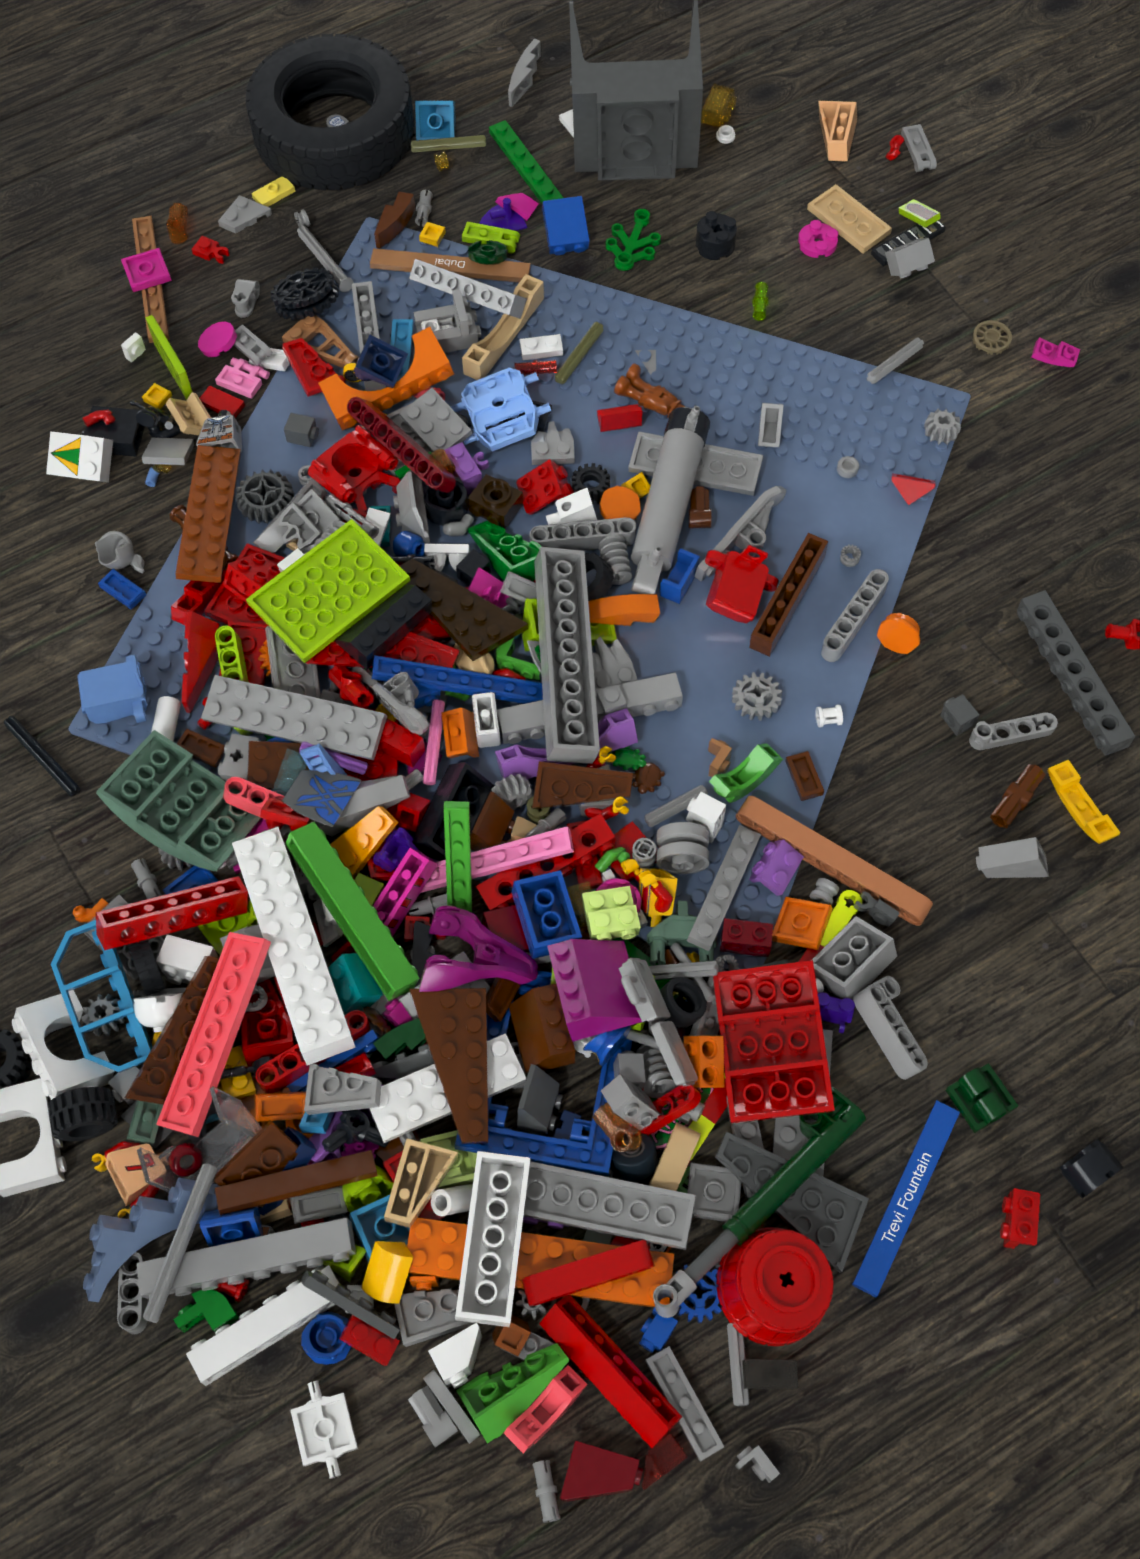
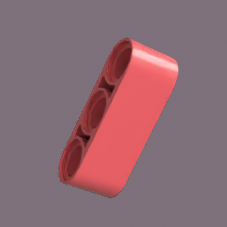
M240 777L229 778L225 783L223 793L226 803L260 817L261 809L269 797L283 800L285 797ZM238 789L240 793L233 794L229 790ZM252 798H259L262 802L255 803L252 801Z

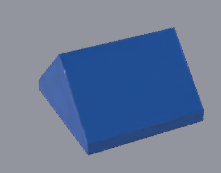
M258 1206L223 1215L219 1214L218 1209L204 1212L200 1220V1228L209 1247L263 1236Z

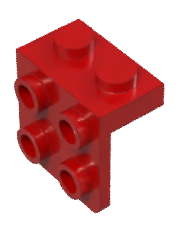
M549 459L517 480L518 490L523 492V505L527 514L532 515L554 500H559L574 493L566 478L568 473L562 465L559 466Z

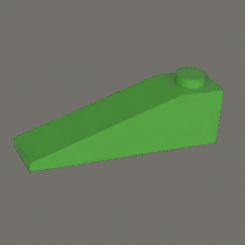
M556 1343L527 1355L524 1362L514 1366L511 1362L502 1365L503 1370L495 1374L489 1375L488 1372L478 1375L456 1390L487 1444L501 1436L507 1427L528 1409L552 1379L569 1362V1359Z

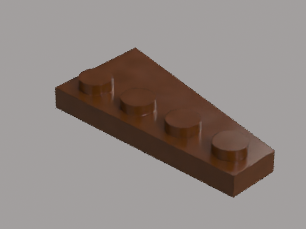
M539 761L532 808L540 809L615 800L617 797L630 798L633 773Z

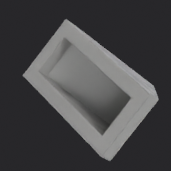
M762 403L758 446L779 447L784 404Z

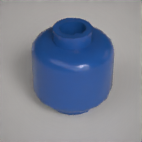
M402 531L394 538L393 552L396 556H408V554L424 555L425 543L421 536L410 531Z

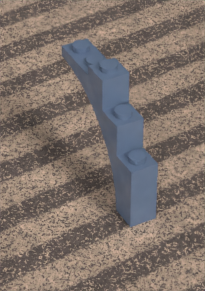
M178 1177L175 1187H171L169 1191L168 1201L139 1196L136 1205L131 1207L129 1219L99 1215L97 1224L92 1225L89 1235L95 1250L91 1260L92 1269L90 1273L85 1275L83 1281V1289L86 1290L88 1301H100L111 1278L119 1267L136 1251L152 1240L178 1228L196 1180ZM212 1183L196 1224H200L205 1211L218 1209L215 1188L220 1187L218 1184Z

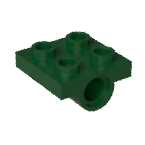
M989 1063L981 1068L978 1067L971 1070L945 1090L974 1133L1018 1107V1104Z

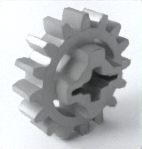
M752 672L751 678L743 675L742 681H736V687H733L732 703H736V711L742 710V717L749 714L750 720L757 716L759 721H762L763 715L770 718L772 712L777 713L778 706L781 705L782 690H778V682L772 684L773 677L770 676L765 679L764 673H761L760 677H756L755 672Z

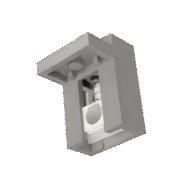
M460 289L452 290L453 305L413 312L417 333L431 327L444 353L468 349L473 343H477L478 338L481 337L480 326L475 325V322H477L476 311L471 309L470 302H467L466 297H462Z

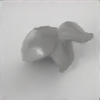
M109 531L95 542L98 560L103 566L110 569H122L131 565L134 570L140 573L145 572L143 569L145 561L140 555L134 554L132 541L122 532Z

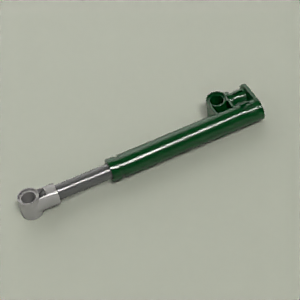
M831 1086L835 1111L799 1115L800 1131L809 1140L732 1216V1219L730 1218L722 1226L724 1231L684 1271L679 1270L666 1284H662L654 1290L655 1309L660 1316L670 1318L676 1315L679 1306L696 1290V1284L736 1244L742 1245L749 1238L748 1236H751L866 1121V1117L859 1107ZM807 1119H814V1120H816V1122H815V1123H807L806 1120H807ZM665 1297L673 1299V1301L667 1305H663L660 1303L661 1299Z

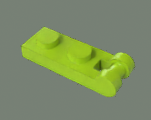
M473 222L466 223L462 234V242L474 243L482 241L481 244H487L489 240L497 241L504 244L507 253L510 254L515 252L516 243L520 239V234L517 231Z

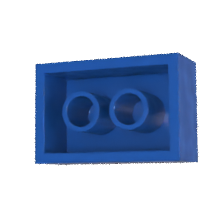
M561 870L514 881L512 896L532 959L549 955L547 947L549 945L570 939H582Z

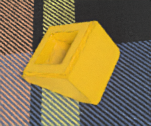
M642 472L621 484L622 487L634 491L639 499L648 494L650 484Z

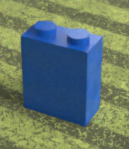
M582 196L543 201L542 212L549 254L563 255L566 252L572 251L580 253L588 249L589 235Z

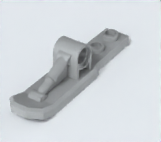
M774 486L766 490L713 550L726 554L735 545L741 550H744L748 545L762 550L766 541L765 532L769 522L770 511L784 499L786 489L782 486ZM749 552V553H748V554L751 555V556H756V555H758L757 553H754V552ZM704 559L698 565L694 577L702 582L706 576L711 577L716 569L707 565Z
M354 667L351 670L362 675V684L410 732L422 735L427 731L429 722L420 711L414 708V699L419 695V690L407 672H400L383 684L380 680L371 679L372 672L369 669L364 670L362 667Z

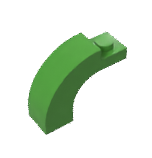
M757 744L739 766L728 773L715 774L709 782L714 786V791L718 795L724 797L729 803H733L758 787L776 769L783 758L768 744Z

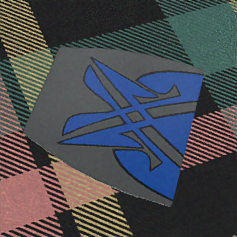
M301 770L282 802L311 820L333 827L361 780L339 773L331 775L328 771L322 773L315 770Z

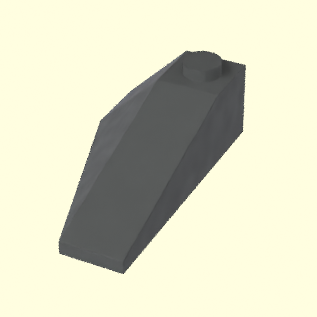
M428 1044L418 1047L419 1052L416 1054L406 1055V1053L396 1055L397 1058L391 1063L380 1061L372 1064L376 1074L371 1077L377 1078L382 1082L381 1085H386L433 1065L434 1062Z

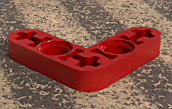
M692 1085L676 1087L652 1102L660 1114L657 1119H654L649 1126L641 1131L635 1127L634 1129L647 1135L656 1132L694 1109L701 1099L699 1090ZM666 1104H671L669 1113L662 1115V1108Z

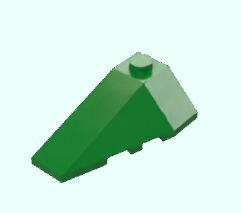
M488 521L468 528V533L481 551L489 558L491 565L503 581L507 573L512 572L534 582V561L540 547H542L539 543L533 540L527 542L519 534L514 536L508 534L505 528Z

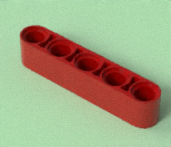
M354 1010L345 1015L353 1041H356L370 1031L371 1027L364 1012ZM357 1022L364 1023L363 1026L358 1029L352 1028V1026ZM296 1044L257 1069L256 1080L265 1093H275L309 1072V1065H306L299 1045ZM326 1058L313 1064L320 1065L329 1058ZM290 1062H297L294 1068H286ZM267 1076H275V1078L271 1082H264V1079Z
M640 1240L527 1276L522 1279V1284L529 1307L648 1270L655 1265L647 1241Z

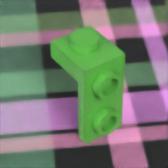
M514 638L496 648L497 668H508L524 676L526 679L540 680L541 673L535 664L512 657L515 650Z

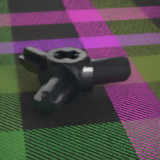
M360 1110L342 1111V1115L339 1117L340 1123L337 1124L336 1131L322 1141L324 1150L333 1153L345 1143H362L363 1139L381 1147H386L389 1141L383 1143L378 1129L370 1126L367 1116Z

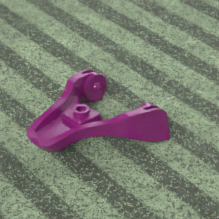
M441 906L435 910L429 934L461 938L472 945L474 958L473 963L451 960L445 955L429 957L423 970L419 992L452 989L485 978H503L520 985L529 983L537 978L538 966L536 961L523 950L489 931L481 924L475 914L454 906Z

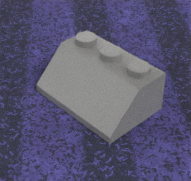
M855 916L812 960L816 977L820 979L831 994L839 999L850 998L853 1000L855 994L868 987L897 957V952L892 937Z

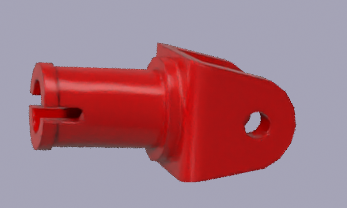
M1133 619L1126 626L1108 624L1105 629L1106 638L1123 639L1127 649L1140 650V637L1137 636V632H1140V620Z

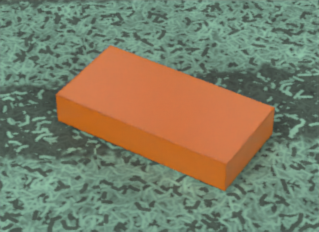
M306 1091L255 1094V1121L302 1119L305 1113Z

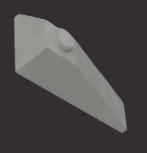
M398 775L361 781L333 827L314 822L319 829H322L325 834L331 837L347 830L376 807L383 806L387 809L409 798L410 794L405 776Z

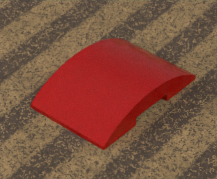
M813 960L718 972L716 976H713L720 1035L723 1036L724 1072L731 1123L835 1111Z

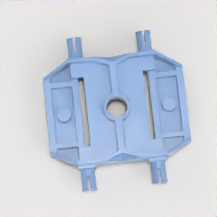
M509 367L467 384L461 393L463 397L461 398L462 402L450 406L455 413L468 410L474 426V433L464 440V444L467 445L474 441H480L482 445L491 451H495L535 435L539 421L538 417L551 411L549 403L539 407L533 405L526 388L528 384L539 381L537 373L535 372L524 377L520 370ZM497 402H504L501 406H494ZM525 412V415L518 417L519 414ZM508 418H515L513 420L498 425L503 420H506ZM488 426H495L493 428L486 430V427Z

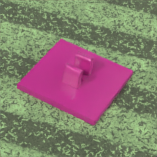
M479 567L468 590L499 608L507 605L506 599L509 596L500 593L503 582Z

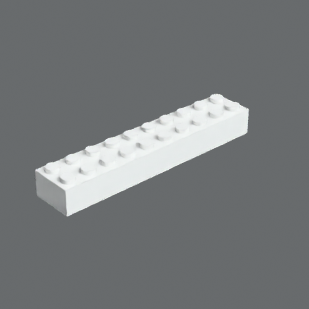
M279 827L233 842L232 845L262 936L271 942L268 954L306 1065L308 1066L355 1048Z

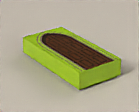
M914 199L899 207L900 215L925 228L940 219V212Z

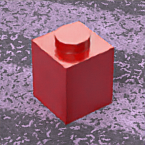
M409 792L410 797L398 804L395 819L398 821V826L416 832L431 800Z

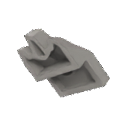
M552 421L549 422L547 433L538 431L532 438V465H541L549 459L556 464L575 463L574 438L569 428L557 431L555 423Z
M311 489L297 504L292 502L281 513L278 525L288 527V530L282 536L284 544H289L298 539L297 546L301 550L314 544L317 539L321 538V535L326 532L328 527L332 526L334 521L342 520L318 493Z
M601 637L594 641L596 652H592L595 689L638 680L632 661L618 639L614 640L612 647L609 648Z

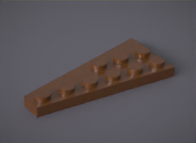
M204 956L183 993L177 1008L166 1023L124 1098L164 1105L219 958Z
M452 988L431 992H419L420 989H409L461 1143H488L486 988Z

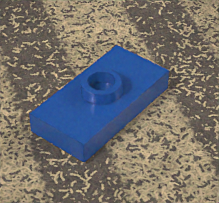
M112 569L98 583L101 589L131 610L146 596L143 589L115 569Z

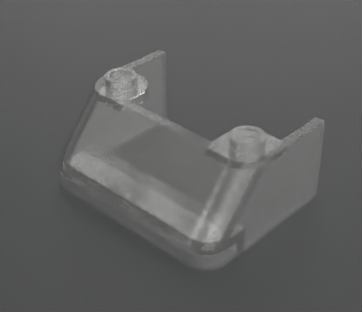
M212 1086L209 1090L219 1120L222 1122L194 1145L202 1153V1165L207 1163L215 1166L217 1174L262 1127L239 1099ZM177 1146L167 1148L159 1156L141 1147L137 1150L146 1183L168 1193L171 1187H175L178 1177L197 1180L200 1169L188 1177L176 1175L170 1169L168 1158L172 1150ZM184 1155L180 1159L179 1164L181 1167L187 1168L192 1165L194 1158L192 1155Z

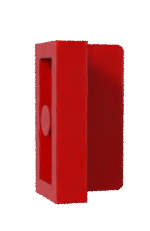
M634 404L597 410L600 431L605 432L642 426V407Z

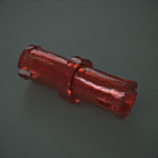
M535 359L533 362L515 363V369L520 370L523 375H530L535 372L537 376L539 374L557 373V361H538V359Z

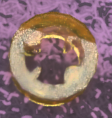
M441 152L440 155L434 154L437 169L439 171H442L443 168L449 169V162L445 152Z

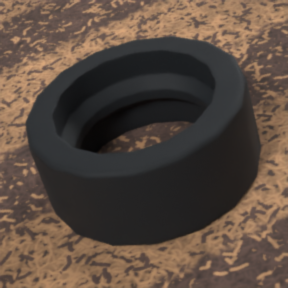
M676 977L660 989V993L671 1015L666 1020L672 1021L675 1026L687 1028L697 1022L706 1012L707 1001L701 988L692 980L685 977ZM673 991L686 998L690 1005L691 1013L683 1011L676 1004L672 994Z

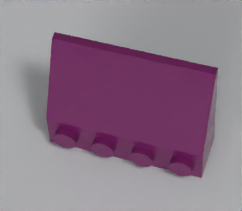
M570 939L547 946L572 1042L642 1022L635 1005L629 1001L621 983L622 975L618 968L622 967V964L629 959L624 941Z

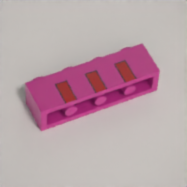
M409 848L373 905L382 923L390 929L392 937L438 866V863L412 848Z

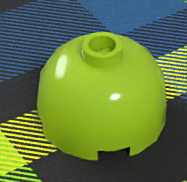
M375 1165L377 1177L343 1185V1198L350 1213L391 1194L394 1183L385 1169Z

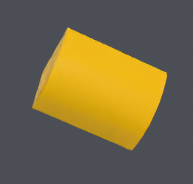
M375 1241L361 1287L367 1295L381 1302L399 1304L413 1260V1256L405 1242Z

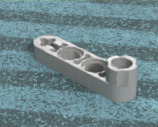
M1040 713L994 724L980 721L973 729L969 743L974 749L985 750L1045 737L1055 731L1058 721L1051 713ZM1043 721H1045V723H1046V724H1050V726L1047 727L1045 724H1043V725H1041V724H1042ZM1027 725L1030 728V732L1022 733L1018 726ZM1003 729L1007 731L1009 736L1001 738L997 735L996 731Z

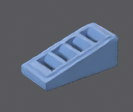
M320 743L300 751V755L310 770L322 773L328 771L331 775H336V773L347 775Z

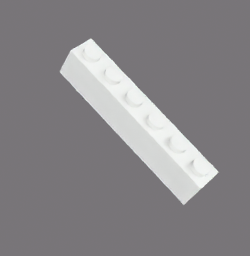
M329 1265L325 1268L324 1266H319L311 1271L314 1273L317 1270L329 1278L327 1282L335 1287L340 1284ZM297 1280L287 1286V1291L280 1296L273 1295L263 1301V1306L255 1311L251 1309L240 1315L238 1322L231 1326L226 1324L215 1331L216 1335L209 1340L202 1339L191 1346L192 1350L186 1353L200 1382L207 1386L311 1321L316 1315L335 1306V1304L303 1286L302 1282Z

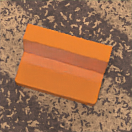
M463 707L441 712L446 756L448 758L464 755L474 758L479 757L474 713Z

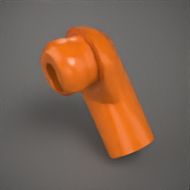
M101 898L93 908H84L81 905L76 906L73 909V916L78 922H89L96 916V912L101 911L108 902Z

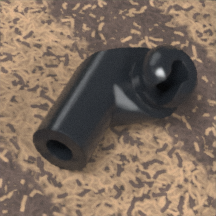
M177 423L170 430L160 428L158 424L155 427H148L149 434L153 438H171L181 433Z

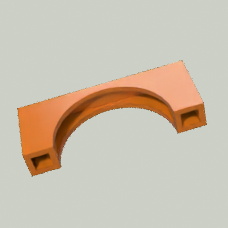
M431 327L412 335L415 346L413 362L407 373L395 383L394 388L386 387L376 391L357 390L345 384L337 373L318 382L342 431L359 423L347 411V404L351 398L359 397L367 400L383 411L454 375L450 362Z

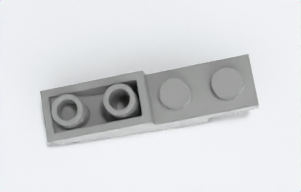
M313 478L307 481L287 506L276 515L253 543L258 548L275 553L284 544L282 536L288 530V527H281L278 524L281 513L292 502L297 504L311 489L315 490L322 499L327 495V492Z

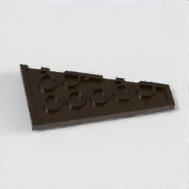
M415 559L400 565L410 576V582L407 584L417 586L432 599V617L472 661L528 629V623Z

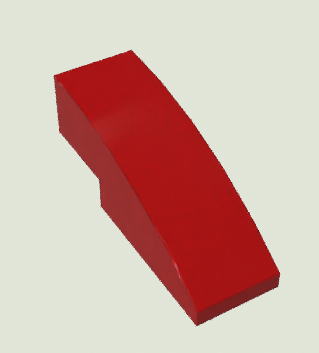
M223 570L221 583L191 580L184 586V594L171 605V619L186 626L188 611L202 615L222 584L226 571Z

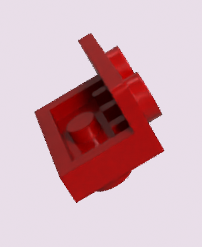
M1014 1188L1007 1197H1004L1002 1212L1006 1213L1005 1223L1002 1222L1000 1229V1238L1004 1239L1003 1247L1014 1249L1019 1244L1030 1246L1037 1244L1040 1193Z

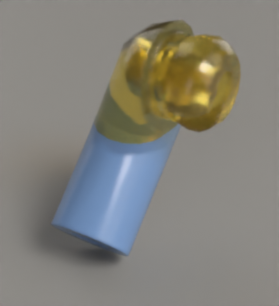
M154 464L149 469L145 484L154 487L160 472L169 473L172 465Z

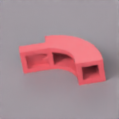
M567 1365L552 1379L532 1405L507 1427L504 1434L522 1453L526 1452L551 1429L588 1384Z

